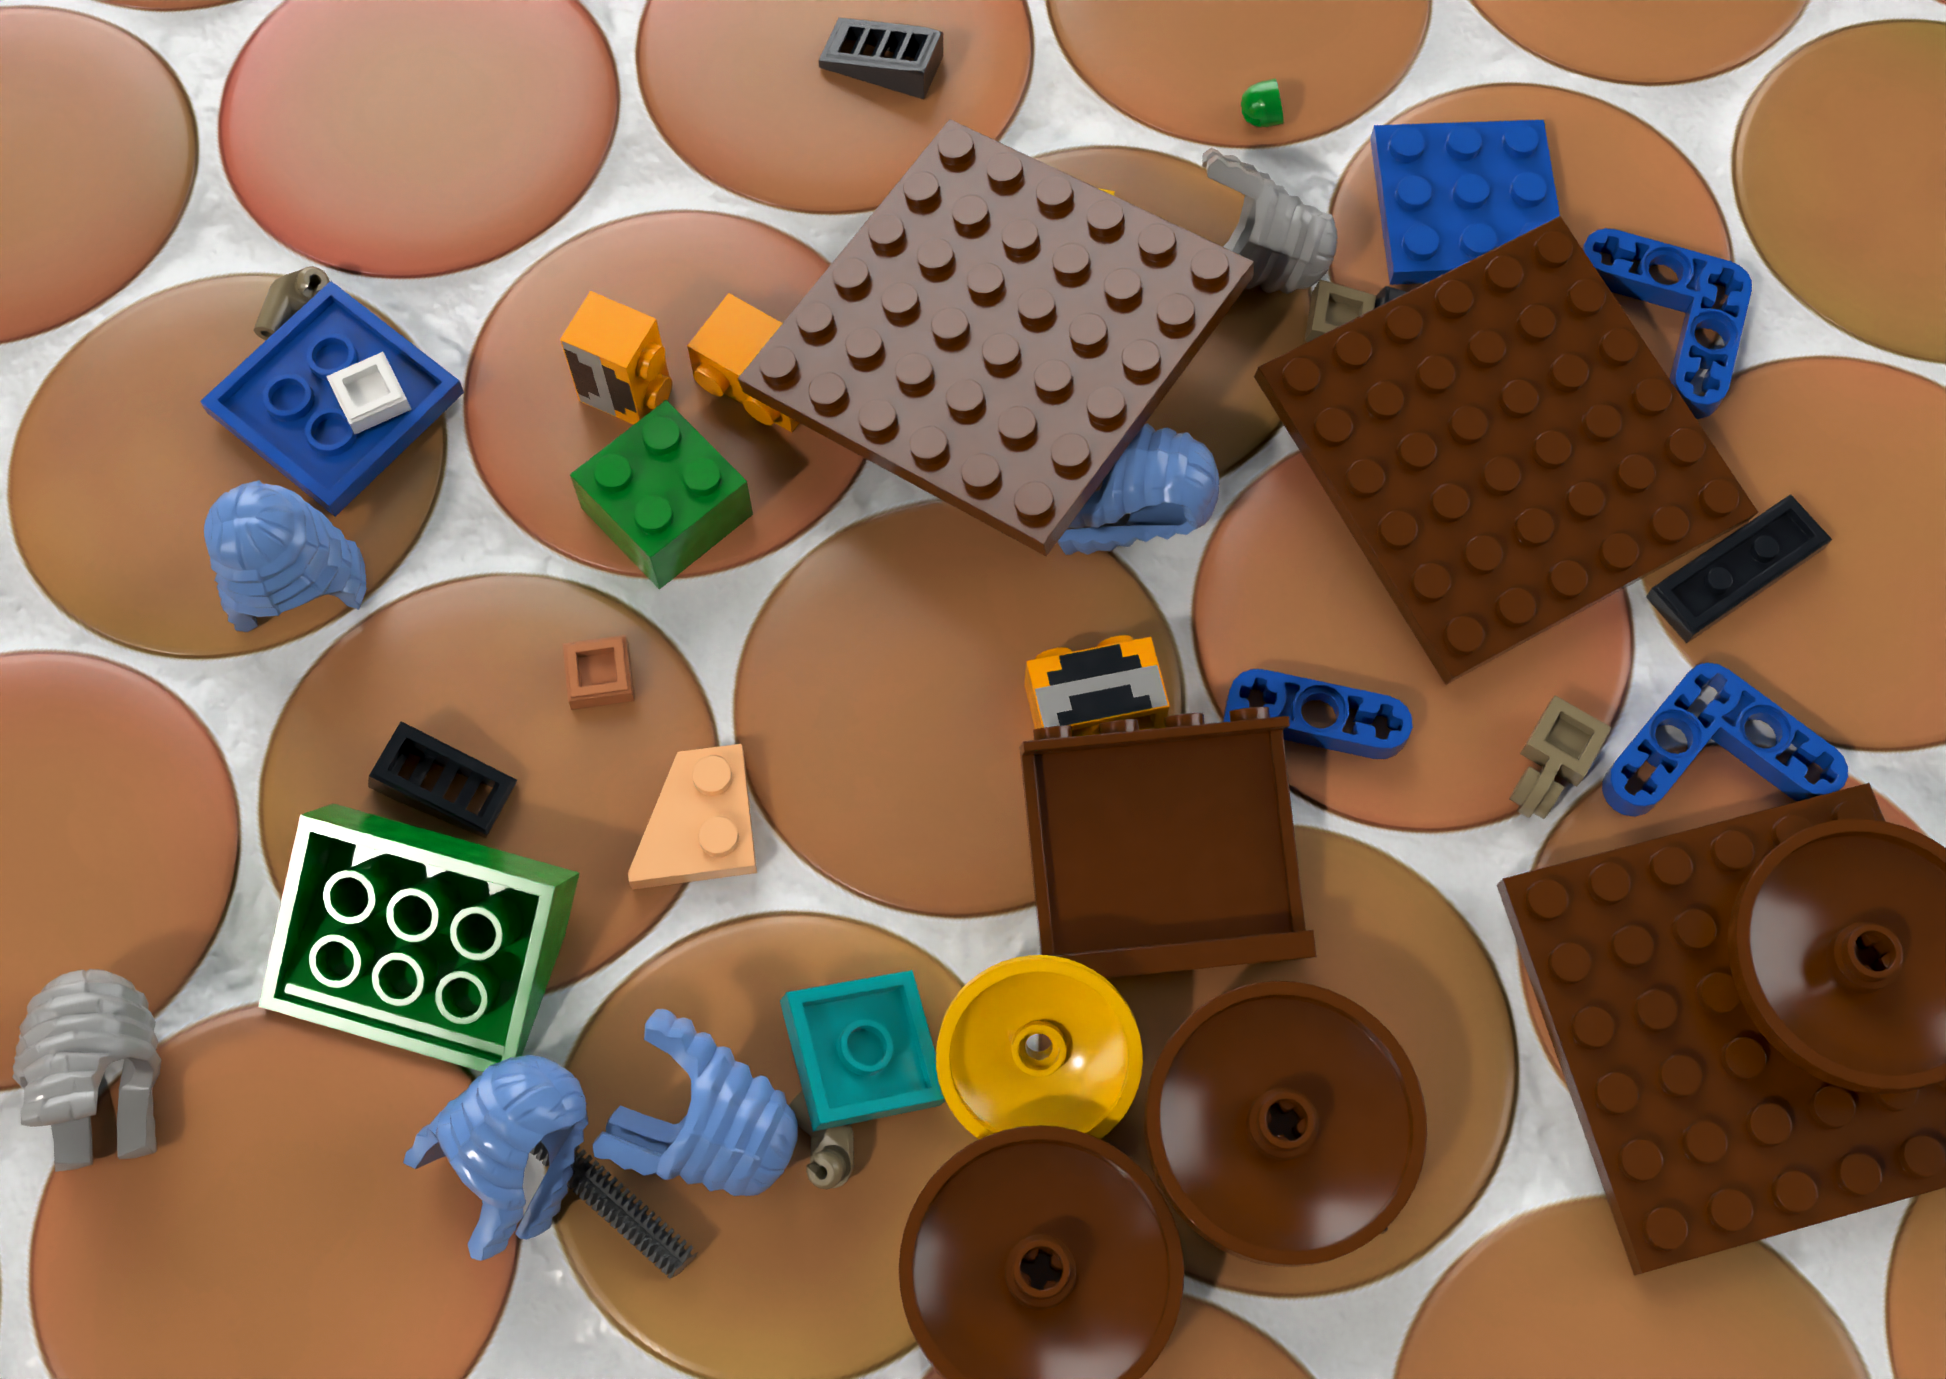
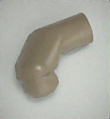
M310 266L274 280L255 324V334L267 340L330 282L327 274L320 268Z
M801 1091L793 1099L789 1107L795 1113L798 1126L811 1136L810 1164H807L806 1167L807 1176L811 1183L820 1189L827 1190L840 1187L848 1181L854 1168L853 1129L849 1124L813 1132L803 1091Z

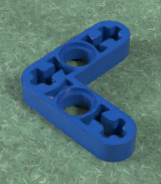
M1605 228L1590 234L1582 249L1611 292L1685 313L1669 379L1696 419L1710 416L1717 410L1730 387L1752 292V280L1748 272L1740 265L1728 260L1616 229ZM1601 252L1611 255L1612 266L1601 263ZM1633 259L1640 261L1635 274L1629 272L1634 263L1632 262ZM1665 265L1671 268L1676 273L1678 282L1672 285H1665L1655 281L1649 273V267ZM1715 284L1725 286V295L1728 296L1721 309H1711L1715 303L1718 291ZM1702 328L1716 331L1722 337L1724 347L1717 350L1703 347L1697 341L1695 331ZM1699 368L1708 369L1704 375L1701 387L1702 392L1705 393L1704 396L1694 394V385L1691 384Z
M1704 663L1696 665L1685 675L1609 768L1602 780V792L1606 802L1613 810L1626 816L1636 817L1644 815L1652 810L1665 796L1710 739L1714 740L1795 801L1839 791L1847 781L1848 765L1844 756L1834 746L1732 671L1719 664ZM1709 685L1718 693L1715 695L1714 700L1696 717L1687 709L1699 696L1701 690ZM1761 720L1767 723L1776 735L1775 746L1760 748L1752 744L1745 734L1746 721ZM1662 725H1671L1680 729L1687 739V750L1679 754L1664 750L1656 740V728ZM1792 744L1797 750L1789 757L1790 759L1785 764H1782L1777 758ZM1647 761L1656 769L1645 781L1642 790L1638 791L1635 795L1628 793L1624 788L1628 779L1633 777L1642 764ZM1812 763L1819 765L1823 769L1819 777L1820 780L1815 784L1810 783L1804 777L1808 771L1807 767Z
M1250 669L1242 672L1234 679L1226 700L1222 722H1230L1229 711L1249 708V700L1245 698L1249 697L1251 690H1260L1263 692V701L1267 703L1263 707H1269L1270 718L1289 716L1290 726L1283 730L1284 740L1372 759H1388L1396 756L1403 749L1413 728L1412 716L1408 708L1400 700L1391 696L1265 669ZM1312 700L1326 702L1333 708L1336 714V722L1326 728L1313 727L1304 720L1301 714V707L1306 702ZM1349 708L1357 710L1353 720L1356 723L1351 734L1342 731L1349 716ZM1376 716L1387 718V727L1392 730L1387 739L1375 737V727L1369 725L1374 722Z

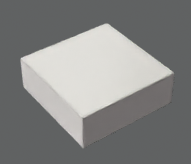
M384 352L326 376L354 434L412 410Z

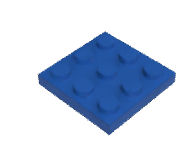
M1544 120L1374 125L1370 142L1390 285L1425 284L1560 216Z
M330 281L210 391L200 403L212 418L336 517L464 393V390L456 377ZM384 352L412 410L354 434L326 376Z

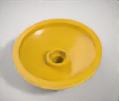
M1028 955L1016 957L995 964L976 975L958 992L944 1015L937 1039L936 1070L942 1094L954 1116L964 1128L978 1139L1002 1130L1037 1125L1073 1129L1102 1139L1127 1113L1139 1088L1142 1075L1143 1052L1140 1032L1136 1019L1123 996L1107 979L1093 969L1070 959L1057 956ZM1034 1034H1044L1049 1037L1052 1043L1046 1050L1037 1052L1030 1049L1026 1041Z

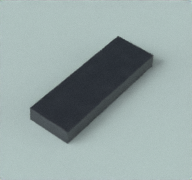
M1790 494L1654 586L1646 598L1687 644L1824 550L1832 539Z

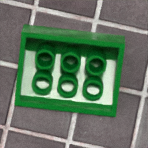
M334 803L301 814L258 1007L484 1072L488 1066L511 1057L522 1056L566 934L580 873Z

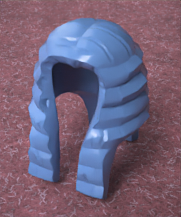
M1148 423L1144 424L1104 478L1101 489L1092 494L1068 527L1078 529H1067L1058 540L1065 555H1071L1077 551L1087 555L1096 551L1110 552L1117 546L1130 547L1137 539L1147 542L1159 536L1168 540L1176 533L1187 535L1191 531L1205 525L1212 516L1219 495V473L1212 453L1205 444L1193 439L1188 432L1177 433L1168 427L1155 431ZM1130 513L1129 520L1125 526L1100 527L1105 523H1116L1125 514Z
M258 480L242 484L231 489L229 492L223 493L211 506L204 524L205 543L210 556L211 569L217 573L214 581L218 583L217 590L221 598V606L228 615V622L234 624L236 631L249 632L258 627L256 617L279 616L284 611L296 608L327 594L338 597L348 607L360 609L366 593L365 563L360 548L357 547L354 541L345 539L340 529L334 527L322 512L305 502L300 495L282 486L262 484Z
M666 1009L655 1010L645 1023L644 1040L671 1055L691 1078V1102L688 1113L679 1123L672 1124L620 1105L607 1120L606 1132L602 1131L592 1145L594 1157L610 1159L624 1170L633 1169L643 1176L657 1174L662 1179L669 1180L680 1175L687 1184L703 1183L709 1191L723 1189L732 1196H754L766 1191L784 1173L798 1139V1122L794 1111L786 1102L784 1092L774 1090L770 1081L765 1076L760 1075L753 1078L749 1065L735 1061L731 1048L725 1046L717 1047L710 1034L706 1032L697 1033L692 1020L677 1018L672 1011Z
M534 1055L511 1057L488 1066L482 1075L478 1076L469 1085L467 1090L456 1099L450 1101L430 1124L424 1126L419 1131L413 1146L405 1154L403 1163L414 1169L446 1156L464 1185L482 1200L483 1205L479 1221L467 1244L472 1259L482 1261L504 1251L508 1245L509 1238L516 1230L517 1223L520 1220L521 1222L515 1232L520 1239L527 1240L548 1230L552 1225V1217L560 1212L561 1200L568 1193L567 1182L573 1175L575 1149L584 1142L583 1129L588 1125L587 1103L579 1080L564 1067L544 1057ZM542 1141L549 1153V1169L523 1216V1207L526 1204L523 1191L525 1167L529 1152Z

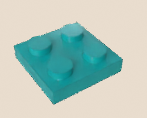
M913 970L786 992L780 1000L813 1132L937 1107L946 1101L939 1085L936 1070V1052Z

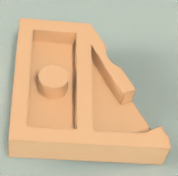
M742 744L677 752L628 872L632 890L757 873Z

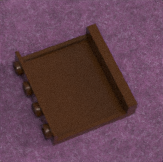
M1250 707L1229 711L1230 722L1205 724L1203 713H1187L1164 717L1165 728L1139 730L1137 719L1099 723L1100 734L1073 736V727L1070 725L1034 729V740L1023 741L1019 749L1040 955L1070 959L1093 969L1104 978L1317 957L1314 930H1306L1283 738V730L1290 726L1289 716L1270 718L1269 707Z

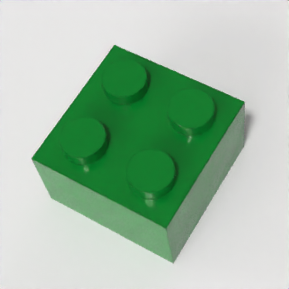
M667 400L570 474L582 510L659 590L753 515L747 481Z

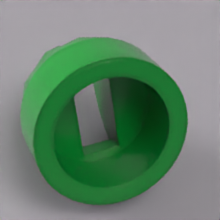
M1276 78L1260 81L1249 86L1241 99L1242 115L1247 123L1255 127L1266 128L1284 124Z

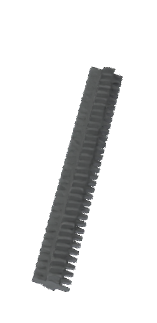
M540 1141L530 1153L536 1155L537 1160H543V1165L549 1166L548 1150ZM578 1145L575 1149L573 1175L568 1181L567 1187L570 1189L574 1188L573 1192L577 1195L580 1194L579 1198L586 1200L585 1203L589 1206L592 1205L594 1211H599V1216L605 1217L604 1220L608 1223L611 1222L610 1226L614 1229L617 1228V1232L621 1235L624 1234L623 1237L630 1240L629 1243L636 1246L637 1250L643 1251L642 1254L645 1257H649L648 1260L655 1263V1266L661 1269V1272L665 1275L668 1274L667 1277L669 1279L680 1274L697 1255V1253L694 1255L690 1254L694 1249L693 1246L690 1245L688 1249H685L684 1246L687 1244L685 1239L679 1244L678 1240L681 1237L679 1234L672 1238L673 1228L666 1232L665 1229L668 1226L666 1222L660 1227L659 1223L662 1220L660 1217L653 1221L652 1218L655 1216V1212L652 1211L647 1215L646 1212L649 1209L647 1205L641 1210L640 1206L643 1204L641 1200L634 1204L633 1201L637 1198L636 1195L633 1194L628 1198L627 1195L630 1193L628 1188L622 1193L621 1189L624 1187L622 1183L615 1187L614 1184L618 1181L617 1178L614 1177L609 1181L608 1178L611 1176L609 1171L603 1176L604 1167L601 1166L596 1170L595 1168L599 1165L598 1161L595 1160L591 1165L589 1162L593 1158L589 1154L584 1159L583 1156L587 1153L584 1149L577 1153L580 1148Z

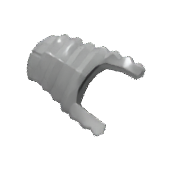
M1213 148L1203 153L1202 166L1206 168L1207 177L1245 195L1239 222L1229 241L1223 247L1254 261V277L1246 286V289L1260 285L1262 291L1267 293L1280 290L1283 293L1290 294L1297 289H1307L1318 282L1329 270V266L1332 264L1336 253V239L1338 237L1332 214L1323 213L1313 206L1304 205L1298 196H1289L1283 186L1276 185L1271 180L1269 174L1258 172L1254 165L1243 163L1234 155L1223 156L1218 150Z
M82 969L58 976L42 989L41 993L31 999L27 1005L28 1014L19 1026L21 1034L16 1046L12 1078L24 1089L21 1125L30 1127L51 1125L54 1141L55 1172L75 1170L93 1164L91 1116L96 1115L99 1085L108 1065L111 1062L124 1059L119 1085L117 1112V1156L119 1159H131L153 1154L157 1151L152 1088L160 1074L162 1060L156 1052L158 1040L154 1033L156 1021L148 1010L149 1003L144 993L137 991L132 982L109 971L100 969L85 971Z

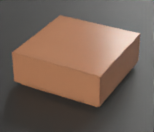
M626 635L563 644L567 695L571 710L635 701L629 644Z

